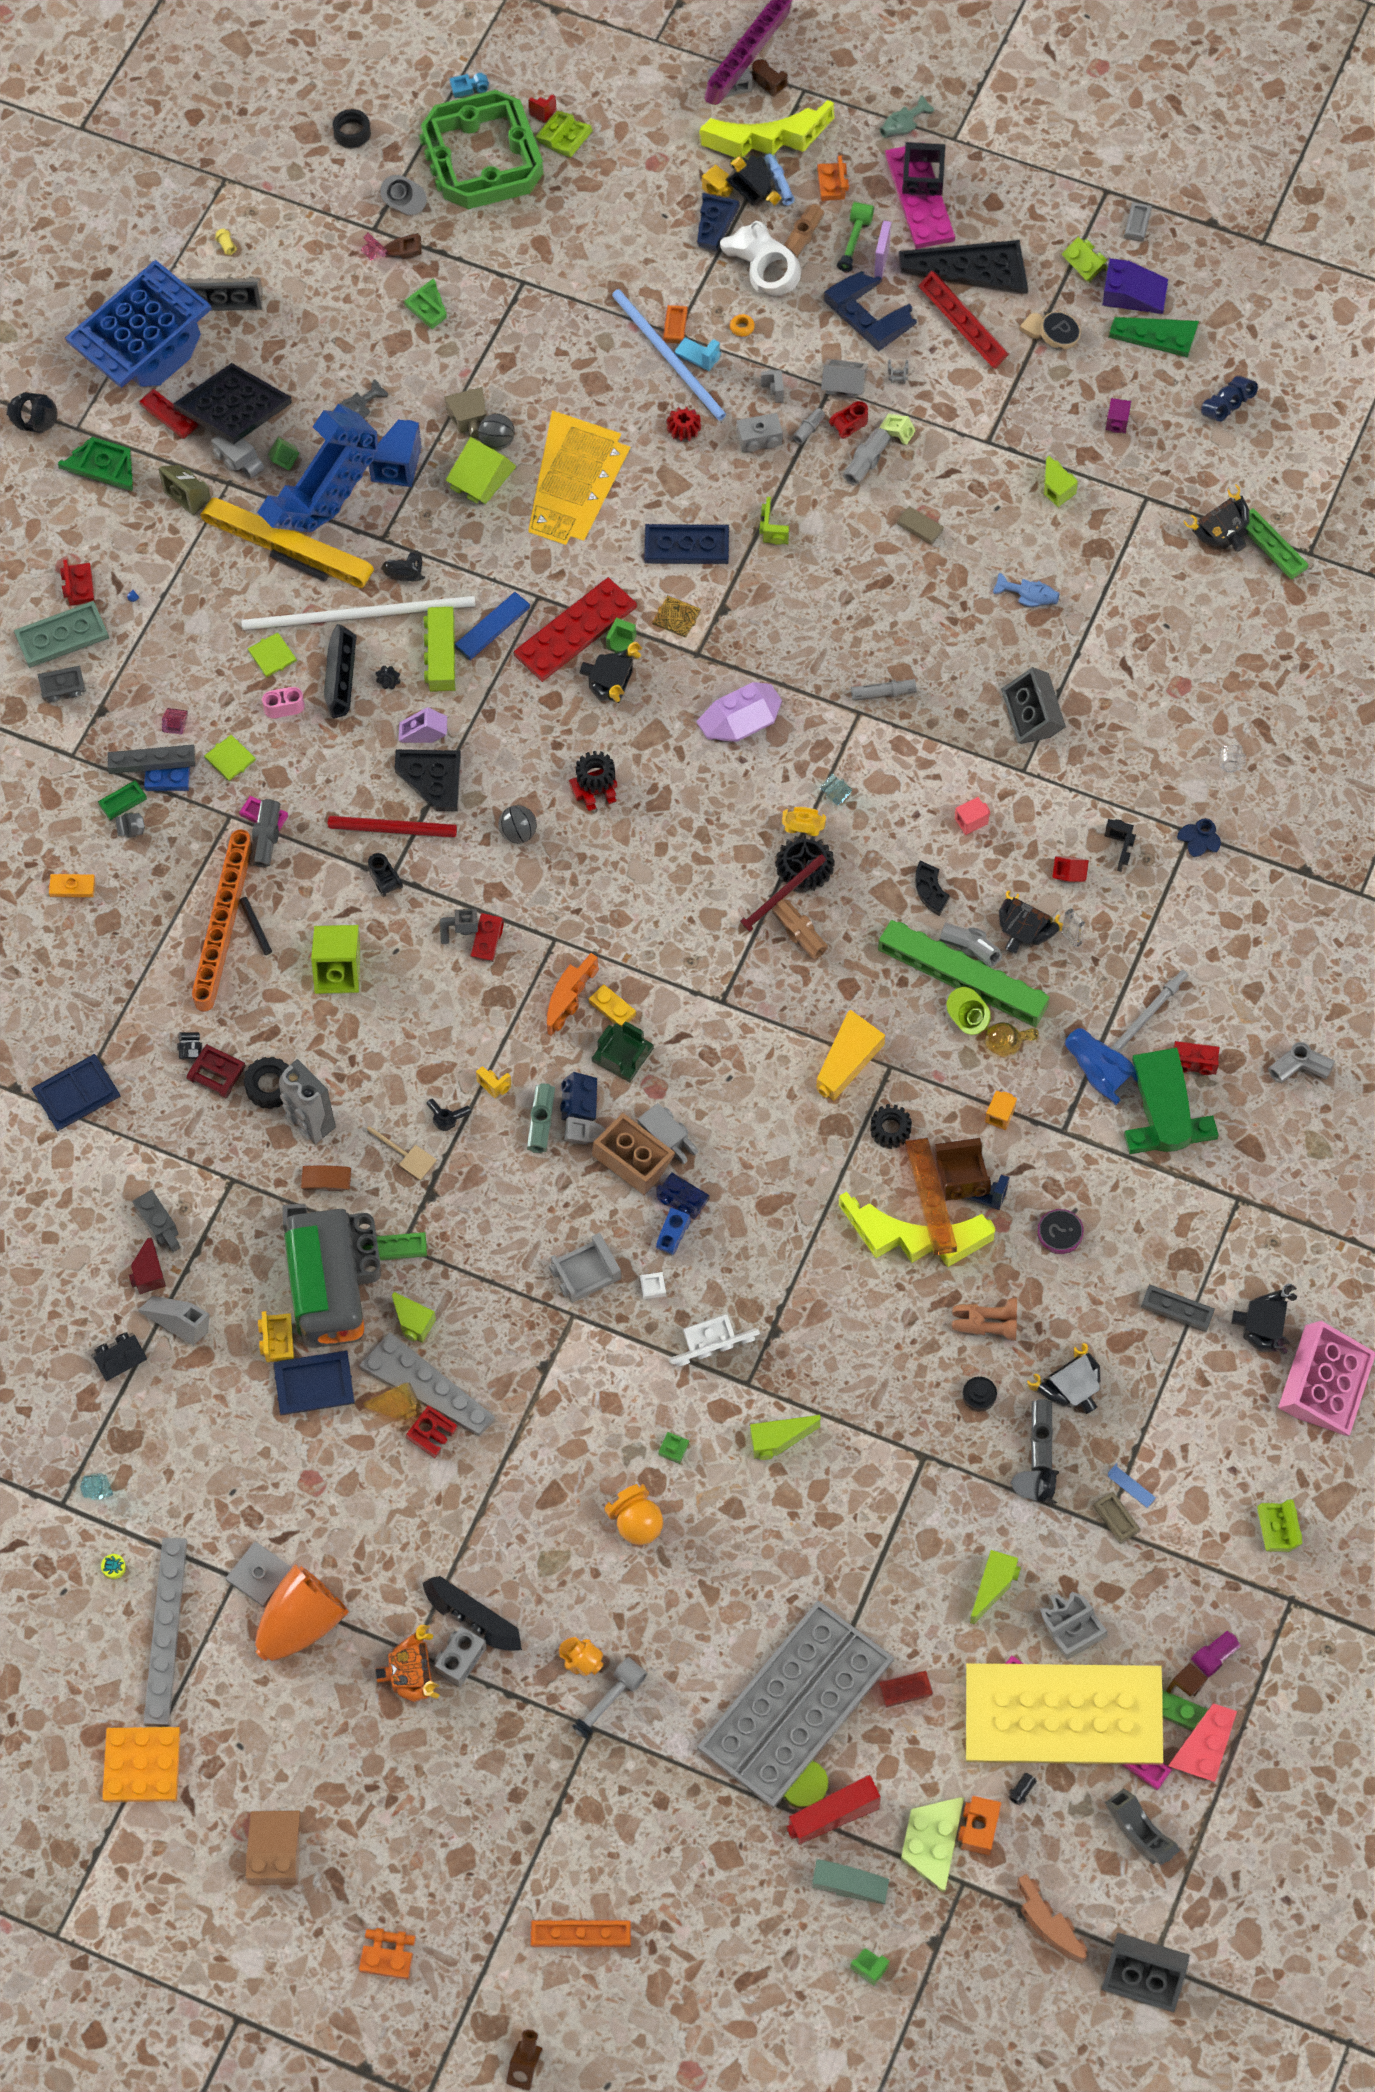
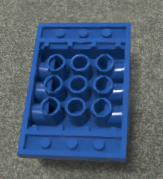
M155 259L69 333L65 340L120 388L125 386L130 380L135 381L141 387L161 385L190 360L201 336L197 322L210 312L212 308L208 302Z

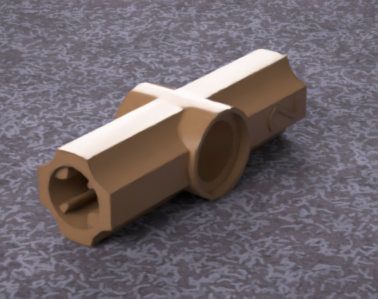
M814 203L813 205H808L802 217L794 223V229L784 244L796 258H798L805 245L811 242L812 234L824 216V211Z
M782 899L772 909V913L783 924L790 939L794 943H799L812 959H818L828 949L826 942L815 931L811 920L806 915H801L788 899Z

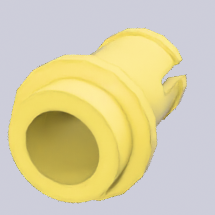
M224 228L219 229L215 234L216 241L221 244L226 255L234 254L237 248L230 238V232Z

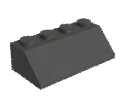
M261 278L180 279L211 305V311L262 310L263 289Z

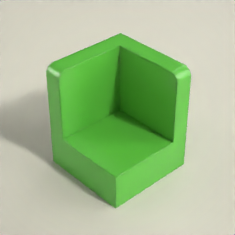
M277 437L268 452L272 462L287 470L291 469L299 455L296 446L280 437Z
M616 618L606 637V649L613 652L628 649V646L636 638V625Z
M864 1948L856 1960L853 1959L850 1969L875 1986L889 1967L890 1961L883 1955L879 1958L867 1948Z

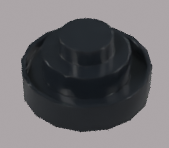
M973 1377L964 1385L963 1401L967 1407L974 1411H986L996 1402V1386L986 1377Z

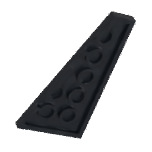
M1020 240L899 251L902 273L926 277L933 271L943 280L1028 294Z

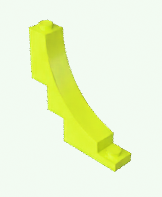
M826 100L817 111L806 108L790 117L766 123L738 124L710 118L700 128L701 145L735 158L738 156L745 157L751 149L774 155L782 145L804 152L834 119V102Z
M848 1192L839 1196L840 1208L875 1258L900 1246L911 1263L935 1250L948 1268L994 1241L995 1226L990 1219L986 1220L983 1214L952 1225L922 1226L890 1217L870 1203L860 1209L856 1198H851Z

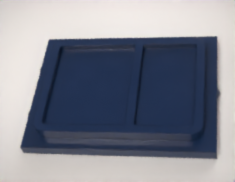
M95 1054L31 1088L38 1099V1103L43 1107L48 1119L51 1120L57 1132L121 1097L109 1074L105 1071Z
M347 1350L273 1362L280 1416L355 1404Z

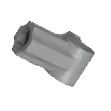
M1297 1042L1289 1052L1268 1068L1271 1077L1281 1084L1295 1072L1302 1069L1327 1079L1335 1060L1311 1050L1309 1045L1304 1042ZM1295 1054H1301L1304 1058H1299Z

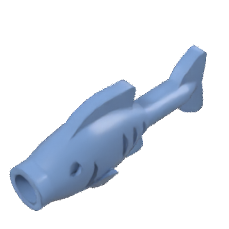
M1001 573L998 574L997 584L993 590L994 594H999L1005 590L1019 593L1021 596L1019 604L1028 607L1048 604L1057 605L1060 592L1055 591L1040 581L1029 582L1026 579H1022V583L1019 585L1007 582V579Z

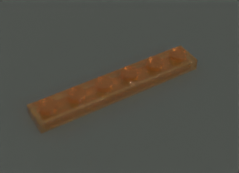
M928 1138L905 1141V1148L934 1255L957 1252L956 1240Z

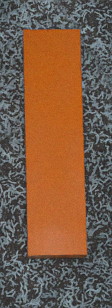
M531 1920V1947H631V1920Z

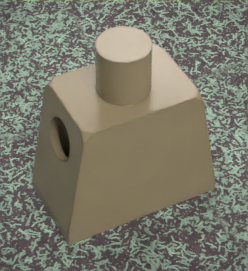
M479 387L445 396L446 411L458 432L464 433L469 431L471 437H479V425L486 417L483 388Z

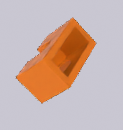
M973 1795L971 1803L966 1802L963 1817H967L966 1827H960L958 1837L959 1841H963L961 1849L990 1856L1001 1802ZM975 1820L981 1821L985 1827L983 1829L973 1828L972 1822Z

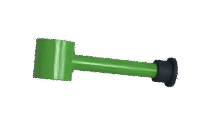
M855 201L852 205L850 222L855 224L845 255L837 263L838 269L843 272H850L853 269L852 256L862 225H871L874 214L873 205Z

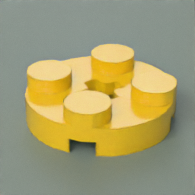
M794 807L792 812H788V809L783 811L782 824L788 833L803 832L809 836H818L819 832L825 828L826 816L824 814L822 817L818 815V810Z

